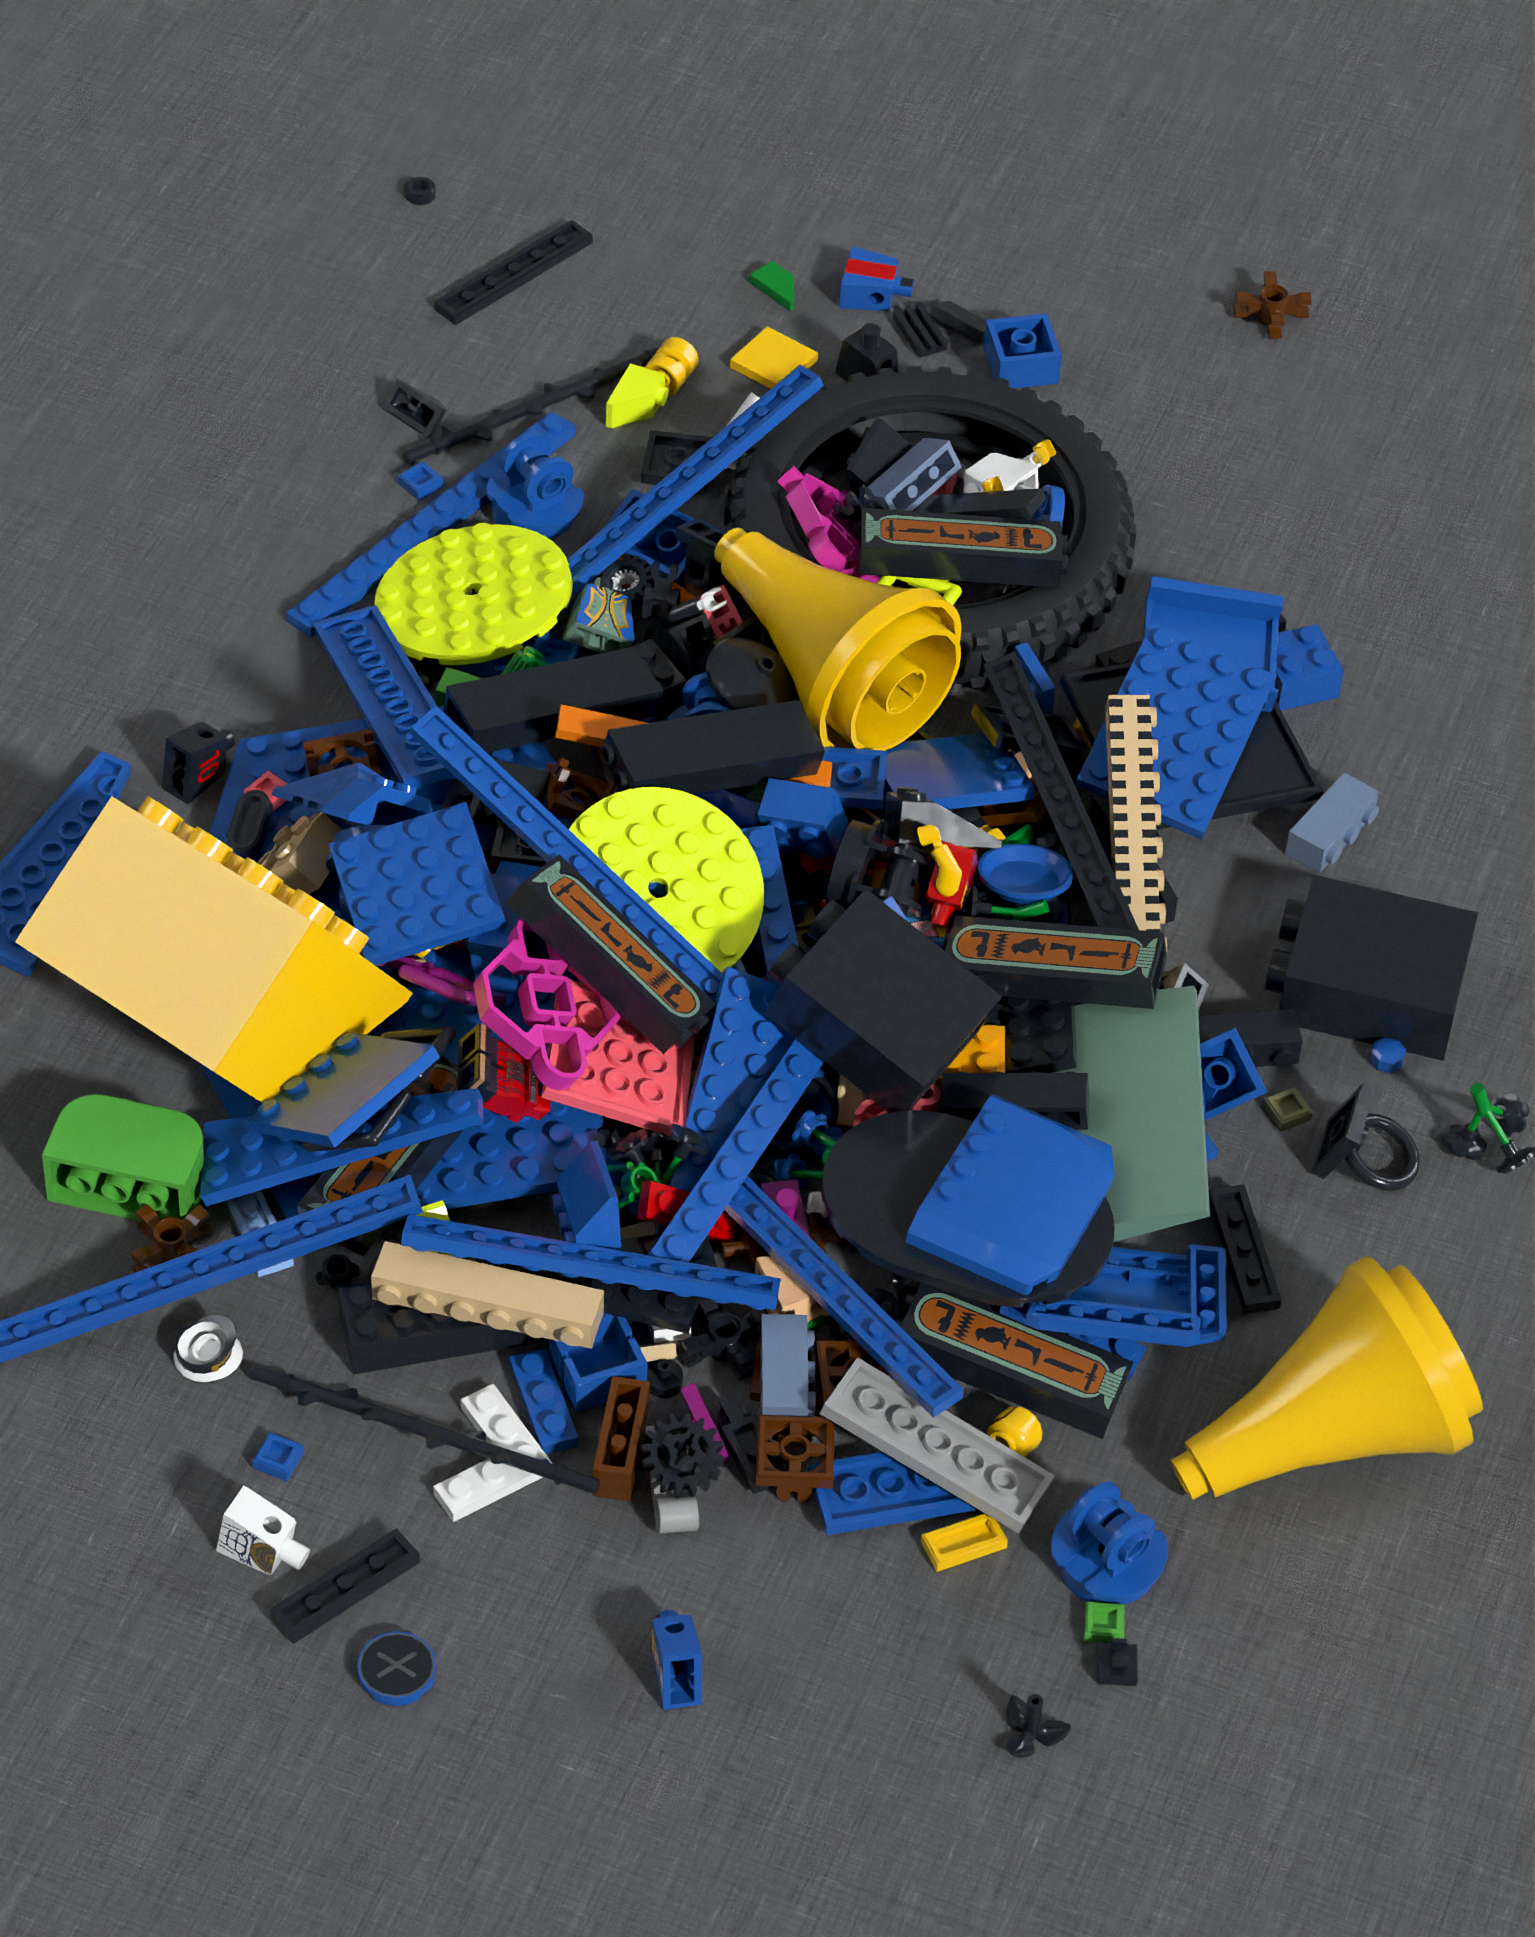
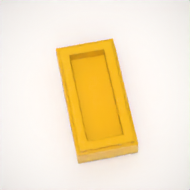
M985 1513L921 1535V1544L936 1572L1006 1549L1008 1540L998 1521Z

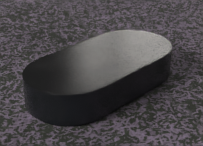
M248 791L237 802L227 834V842L231 849H233V852L239 856L246 857L255 854L264 843L273 813V804L263 791Z

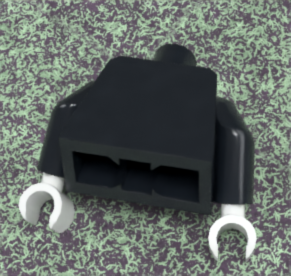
M715 587L702 594L700 600L694 598L673 607L666 618V627L658 631L661 650L687 681L701 674L694 665L715 641L706 613H703V609L711 612L726 604L727 601L717 603L713 598L714 593L722 590L719 587Z

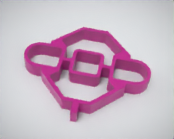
M793 465L777 482L788 492L786 499L806 536L810 539L808 546L813 556L825 568L877 583L881 575L859 574V550L857 549L859 548V539L851 532L846 520L837 517L832 508L836 503L846 507V494L849 491L843 490L839 492L836 488L808 473L802 475ZM813 501L818 504L823 515L818 512Z
M520 918L508 936V946L481 972L473 984L479 1018L525 1059H531L534 1073L540 1082L554 1090H567L577 1082L587 1066L586 1057L613 1029L619 1019L624 1018V1016L545 940L549 960L529 958L522 931L536 932ZM499 965H503L514 975L527 976L518 988L523 1020L528 1026L532 1027L527 1033L493 1004L488 977ZM566 970L570 971L600 997L605 1027L594 1038L580 1027L567 1026L577 1010L571 982L566 976H562ZM534 991L555 993L560 1011L539 1009ZM545 1043L565 1044L567 1046L572 1073L561 1072L550 1063Z

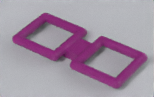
M414 954L377 965L394 967L398 969V974L401 978L462 1005L477 1006L473 987L474 981L442 967H434V963ZM491 989L494 1006L502 1007L506 1002L505 996Z

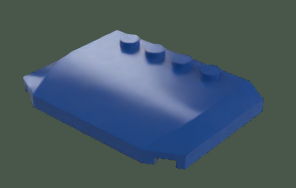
M991 1095L919 1207L908 1230L905 1242L1016 1292L1027 1295L1032 1292L1033 1286L1043 1281L1048 1284L1058 1278L1110 1190L1115 1177L1112 1145L999 1096Z
M1189 1244L1187 1255L1112 1247L1109 1259L1100 1275L1088 1287L1084 1286L1071 1293L1070 1298L1048 1305L1038 1302L1024 1303L1023 1307L1000 1306L999 1313L1032 1328L1047 1331L1182 1347L1225 1340L1227 1329L1225 1248Z

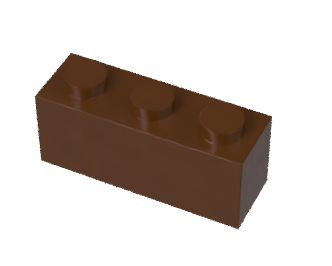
M612 1376L593 1466V1478L600 1480V1487L598 1492L592 1494V1496L629 1502L631 1500L644 1436L643 1431L649 1411V1381Z

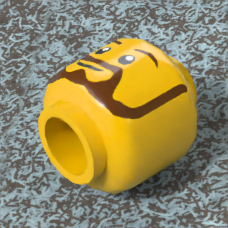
M1012 1406L1001 1412L990 1422L986 1429V1435L1025 1458L1042 1441L1043 1432L1040 1422L1033 1413L1020 1406Z

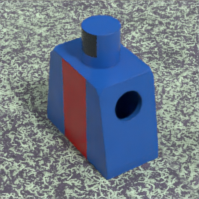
M852 246L841 282L839 308L887 311L891 307L894 295L912 297L914 279L898 276L899 261L896 258Z

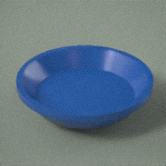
M1008 844L1001 846V848H993L981 856L977 867L980 880L995 895L1004 900L1019 904H1030L1042 899L1049 901L1066 891L1073 880L1072 866L1062 855L1050 849L1030 844Z

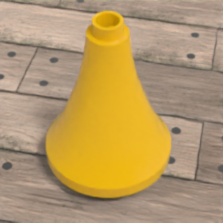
M742 528L730 530L718 542L714 555L715 559L721 563L722 575L742 595L768 631L794 681L805 714L824 748L836 747L886 751L913 735L934 714L949 692L957 675L961 660L960 616L956 608L940 594L926 588H901L877 584L825 568L779 546L759 532L747 533Z
M1365 1256L1345 1268L1337 1286L1310 1325L1256 1387L1214 1422L1185 1441L1186 1451L1171 1459L1170 1463L1183 1489L1193 1501L1207 1492H1210L1216 1498L1248 1484L1303 1467L1385 1454L1430 1452L1453 1455L1473 1444V1432L1468 1418L1483 1410V1403L1476 1381L1462 1351L1440 1312L1417 1279L1403 1265H1398L1385 1272L1372 1257Z

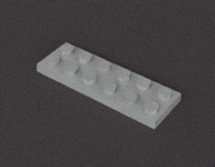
M858 1357L825 1402L820 1412L824 1417L1017 1533L1021 1531L1055 1476L946 1410L933 1418L895 1379Z

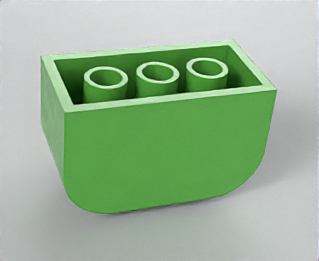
M87 1095L77 1098L66 1105L61 1111L42 1153L47 1201L141 1221L136 1217V1211L146 1204L154 1209L160 1219L174 1217L184 1220L194 1208L199 1206L202 1199L200 1191L201 1172L204 1167V1148L201 1128L189 1115L163 1106H152L126 1098L120 1099L106 1095Z

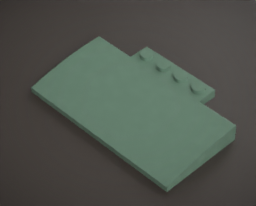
M1194 986L1160 989L1154 1009L1087 1003L1075 1006L1077 1068L1052 1073H1088L1090 1093L1088 1130L1077 1131L1112 1145L1115 1177L1106 1198L1114 1218L1115 1231L1113 1242L1210 1217L1197 990Z

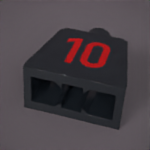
M199 722L168 736L165 743L162 789L187 805L224 774L227 751L235 745L233 735L226 729L218 731L205 722Z

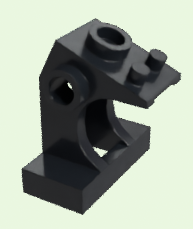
M701 518L676 527L675 539L687 544L683 576L687 591L697 598L715 587L724 585L727 592L730 593L735 588L722 575L721 563L715 559L714 555L718 542L727 532Z

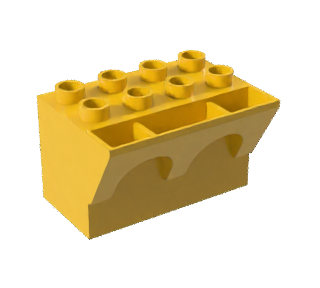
M111 796L15 942L262 1103L279 1095L284 1090V1086L288 1081L305 1073L310 1068V1064L314 1059L326 1055L336 1046V1042L340 1037L348 1033L368 1034L409 1000L413 994L411 991L360 955L369 937L334 915L335 912L304 891L300 889L295 891L285 885L282 879L248 857L243 859L233 853V849L198 826L193 828L183 822L184 819L151 797L147 796L138 811H135Z

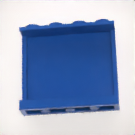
M1152 576L1145 599L1142 642L1151 623L1154 622L1276 675L1278 625L1284 596ZM1275 682L1261 711L1272 712L1278 694Z

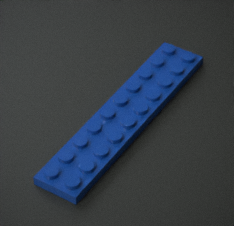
M374 605L313 622L316 638L367 726L372 730L374 738L399 781L417 789H422L434 782L456 779L445 766L409 734L411 727L431 710L436 703L377 606Z

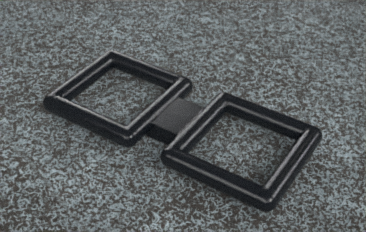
M451 1026L385 1032L380 1037L415 1043L433 1042L432 1045L441 1058L455 1038L456 1031ZM438 1060L411 1083L423 1082ZM403 1089L385 1105L388 1106L369 1132L352 1133L335 1148L303 1142V1148L308 1152L377 1146L410 1101V1091Z

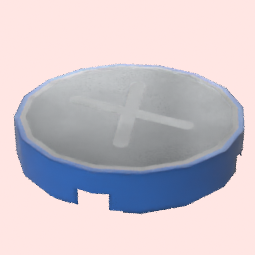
M400 1631L384 1633L370 1640L360 1652L357 1663L358 1679L364 1692L366 1693L367 1691L368 1694L372 1695L375 1701L392 1706L412 1704L421 1699V1695L427 1689L429 1691L434 1685L437 1673L434 1651L427 1642L412 1633Z

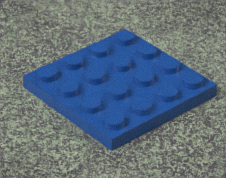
M466 802L329 843L354 927L369 937V940L362 949L363 956L375 966L507 926Z

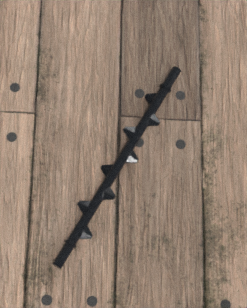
M660 347L652 350L647 349L643 354L606 369L595 368L594 374L563 387L546 383L544 384L543 395L507 410L495 409L492 411V416L461 429L443 425L441 427L442 437L437 439L431 438L429 442L403 452V458L407 464H410L429 455L440 454L442 450L473 437L490 441L492 440V429L529 414L541 415L543 408L574 395L592 399L594 397V387L623 376L630 363L645 367Z
M254 1365L250 1373V1379L282 1389L283 1393L286 1394L290 1392L297 1394L300 1406L320 1402L359 1415L363 1420H374L425 1437L426 1447L429 1449L449 1445L488 1458L493 1464H505L553 1480L557 1485L562 1483L592 1494H596L600 1487L599 1479L566 1469L565 1465L557 1466L549 1463L547 1459H536L489 1443L486 1440V1432L484 1431L465 1435L420 1420V1417L416 1415L408 1416L358 1399V1390L355 1388L336 1392L297 1379L293 1374L285 1375L258 1365Z

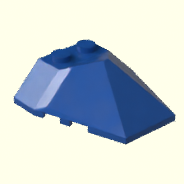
M361 763L351 764L273 788L271 794L272 796L363 825H392L433 812L428 798L415 795L416 787L399 782L395 786L394 781L383 778Z

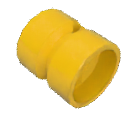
M671 337L665 340L644 368L666 374L665 387L669 389L668 397L677 393L696 368L699 357L694 347L686 340Z

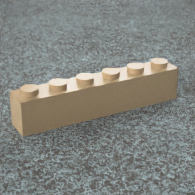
M386 1241L371 1276L372 1299L379 1300L385 1304H396L414 1308L423 1313H436L453 1317L459 1321L485 1324L498 1330L516 1331L534 1338L564 1342L569 1346H582L592 1349L604 1314V1290L431 1251L421 1252L408 1246Z

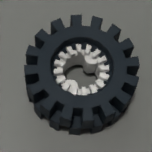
M623 555V560L619 561L617 559L597 575L598 577H595V579L599 577L612 579L614 582L613 591L629 597L631 600L632 617H635L634 611L637 610L640 615L642 614L646 586L654 587L655 584L651 575L652 567H649L645 559L641 562L640 557L635 555L633 560H630L629 555ZM623 584H631V589L627 588V591L625 589L622 591L621 586Z

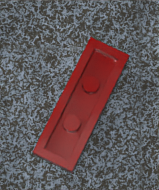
M654 1181L642 1182L637 1218L667 1227L690 1192ZM725 1210L708 1233L709 1239L721 1243L733 1241L736 1220Z

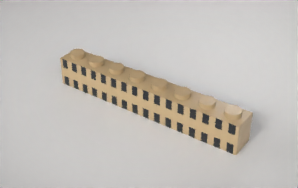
M1108 695L1105 706L1111 866L1139 930L1160 932V924H1165L1166 910L1165 903H1159V891L1164 890L1163 870H1158L1157 858H1162L1163 853L1162 837H1156V825L1161 824V805L1155 804L1154 793H1159L1160 789L1159 772H1153V760L1158 759V740L1152 739L1151 729L1156 728L1157 709L1150 706V695ZM1165 936L1166 951H1167V938H1166V936Z

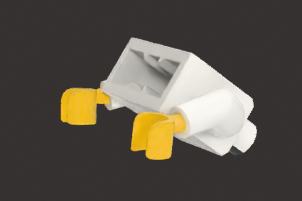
M1047 439L1036 444L1033 447L1034 452L1024 459L1012 458L999 453H990L977 463L963 460L961 462L962 468L957 472L958 476L964 479L963 493L1038 489V468L1045 465L1050 460V457L1056 454V450L1051 441Z

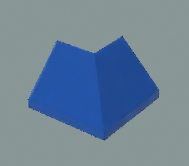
M1235 1027L1200 1043L1204 1121L1267 1093V1089Z

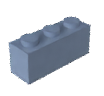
M923 438L867 488L872 491L874 499L885 509L913 511L961 469L962 466L949 440Z
M1343 773L1289 831L1285 855L1321 873L1329 863L1334 864L1338 860L1342 849L1347 843L1353 844L1361 828L1365 824L1370 825L1374 821L1379 811V807L1376 806L1379 791Z
M762 1314L761 1415L807 1417L808 1415H815L816 1394L815 1392H808V1384H814L815 1361H808V1353H814V1330H807V1315Z

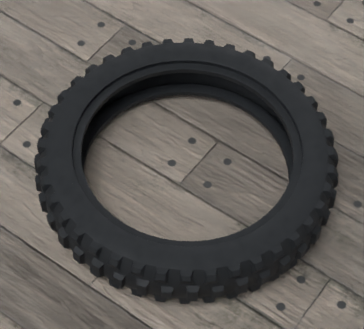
M909 366L907 372L894 373L891 368H882L878 370L875 376L866 377L862 372L849 376L848 382L843 384L833 380L825 383L820 393L812 395L810 399L806 400L786 419L782 420L762 439L745 451L746 456L740 457L736 464L735 480L730 481L727 500H725V531L729 532L734 528H742L747 533L759 532L779 546L822 566L799 538L791 518L793 510L786 499L788 492L777 480L793 465L802 475L808 473L820 479L830 471L845 464L850 454L856 453L864 430L868 426H872L876 417L883 419L912 446H915L923 438L949 440L955 452L984 458L990 453H999L1012 458L1024 459L1034 452L1033 447L1036 444L1047 439L1051 441L1056 454L1050 457V460L1045 465L1038 468V489L1043 488L1045 485L1061 487L1064 491L1065 509L1062 523L1068 537L1066 555H1068L1067 575H1061L1059 588L1023 586L1011 593L987 601L953 605L961 620V660L957 675L949 691L953 690L955 684L966 683L971 689L983 688L986 680H989L983 664L1014 652L1015 646L1028 643L1041 665L1046 660L1056 663L1066 657L1068 647L1079 648L1087 641L1088 632L1097 631L1105 623V613L1111 612L1115 607L1116 595L1123 594L1127 584L1128 570L1132 568L1136 542L1133 504L1131 496L1128 494L1125 477L1121 471L1116 470L1117 461L1110 451H1101V439L1094 432L1084 433V423L1075 415L1064 416L1060 404L1053 400L1040 401L1037 393L1027 387L1020 391L1011 388L1009 380L998 377L994 381L981 379L980 372L970 370L966 375L952 374L949 367H939L937 372H923L920 366Z

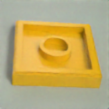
M767 326L730 359V368L772 389L799 365L807 369L813 366L818 361V352Z

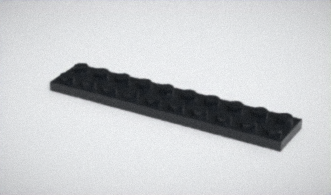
M1048 812L1038 823H1028L1034 833L1031 845L1055 851L1068 861V857ZM1027 824L997 826V828L1007 838ZM1069 888L1053 899L1046 901L1049 907L1048 913L1023 920L1071 925ZM999 897V907L1018 908L1027 905L1010 902ZM1002 996V1026H1005V1073H1052L1077 1068L1074 1002Z

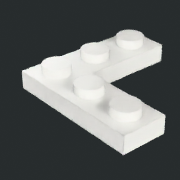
M494 1383L461 1399L462 1411L477 1431L486 1432L487 1442L536 1459L544 1458L553 1464ZM487 1459L433 1486L435 1498L451 1520L455 1522L543 1477L505 1464H493L490 1459Z

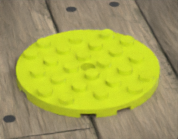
M479 523L475 526L447 529L407 551L384 574L376 590L374 605L379 609L407 656L420 661L424 657L438 659L441 665H467L507 656L517 650H521L523 648L522 643L536 635L541 638L558 622L557 615L560 611L568 607L572 596L573 581L565 554L553 541L544 535L517 526ZM472 589H475V592H479L475 595H469L472 593Z
M641 787L621 791L603 798L583 812L571 825L569 830L721 973L726 967L732 968L742 958L750 946L762 918L764 906L763 877L758 859L748 839L741 829L720 809L684 791L661 787ZM655 882L662 885L665 884L667 895L662 898L653 897L648 890V885Z

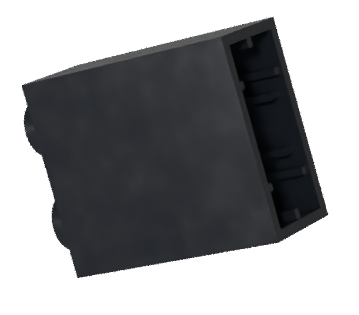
M1313 875L1306 902L1287 899L1278 939L1295 944L1292 953L1277 949L1273 950L1264 990L1282 994L1279 1010L1294 1009L1299 1028L1368 1044H1374V1041L1384 1037L1393 1038L1402 1043L1407 1053L1444 1061L1479 912Z
M865 889L847 910L834 899L821 910L806 931V934L817 942L807 954L792 943L780 955L766 975V978L779 987L764 1013L877 1104L891 1113L911 1111L979 1032L1002 996L878 897Z

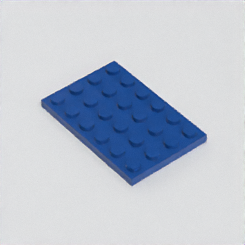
M1152 622L1117 695H1150V706L1157 709L1156 728L1151 729L1152 739L1158 740V759L1153 760V772H1159L1160 775L1159 793H1154L1155 804L1161 805V823L1202 840L1277 675ZM1105 719L1075 785L1109 800Z

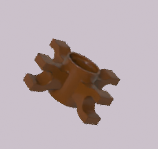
M1264 271V284H1262L1260 295L1236 292L1235 318L1257 315L1261 323L1268 325L1269 339H1282L1281 326H1284L1285 315L1309 318L1308 305H1311L1312 302L1311 293L1300 292L1295 295H1288L1287 289L1277 284L1276 271Z
M148 1204L138 1209L136 1217L141 1222L137 1224V1229L154 1241L131 1253V1258L137 1262L132 1266V1269L136 1273L198 1251L199 1249L192 1247L189 1242L211 1231L210 1225L205 1222L210 1218L209 1213L199 1205L184 1220L174 1217L160 1219L158 1214Z

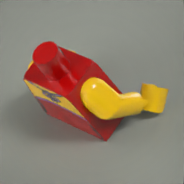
M929 824L917 828L919 840L923 846L922 850L927 853V858L936 861L926 895L928 905L933 906L928 923L939 928L948 929L953 912L963 913L978 860L976 850L941 841L938 828Z

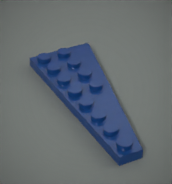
M101 751L0 862L1 965L26 977L33 973L40 958L15 941L111 796L117 800L119 799L131 775L130 763Z
M726 967L723 970L715 999L716 1005L712 1010L711 1021L708 1025L688 1101L685 1127L694 1130L700 1137L709 1142V1151L706 1155L691 1151L686 1160H681L668 1182V1186L691 1192L794 1041V1036L764 1013L779 989L774 983L731 967ZM656 1224L654 1234L663 1233L666 1226Z
M478 1088L411 1096L410 1101L381 1142L375 1147L308 1152L303 1148L302 1141L255 1133L248 1122L253 1116L204 1123L203 1134L204 1167L201 1172L200 1197L206 1206L483 1124V1098ZM384 1105L353 1133L369 1132L388 1105Z

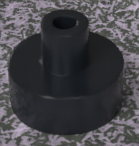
M662 1359L652 1362L647 1367V1381L650 1382V1394L657 1398L666 1399L676 1396L681 1391L683 1386V1370L678 1363L669 1359Z

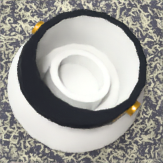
M220 1314L209 1315L189 1323L187 1327L182 1329L176 1337L173 1358L176 1369L184 1377L198 1382H210L222 1379L237 1369L243 1357V1350L236 1338L237 1328L232 1319Z

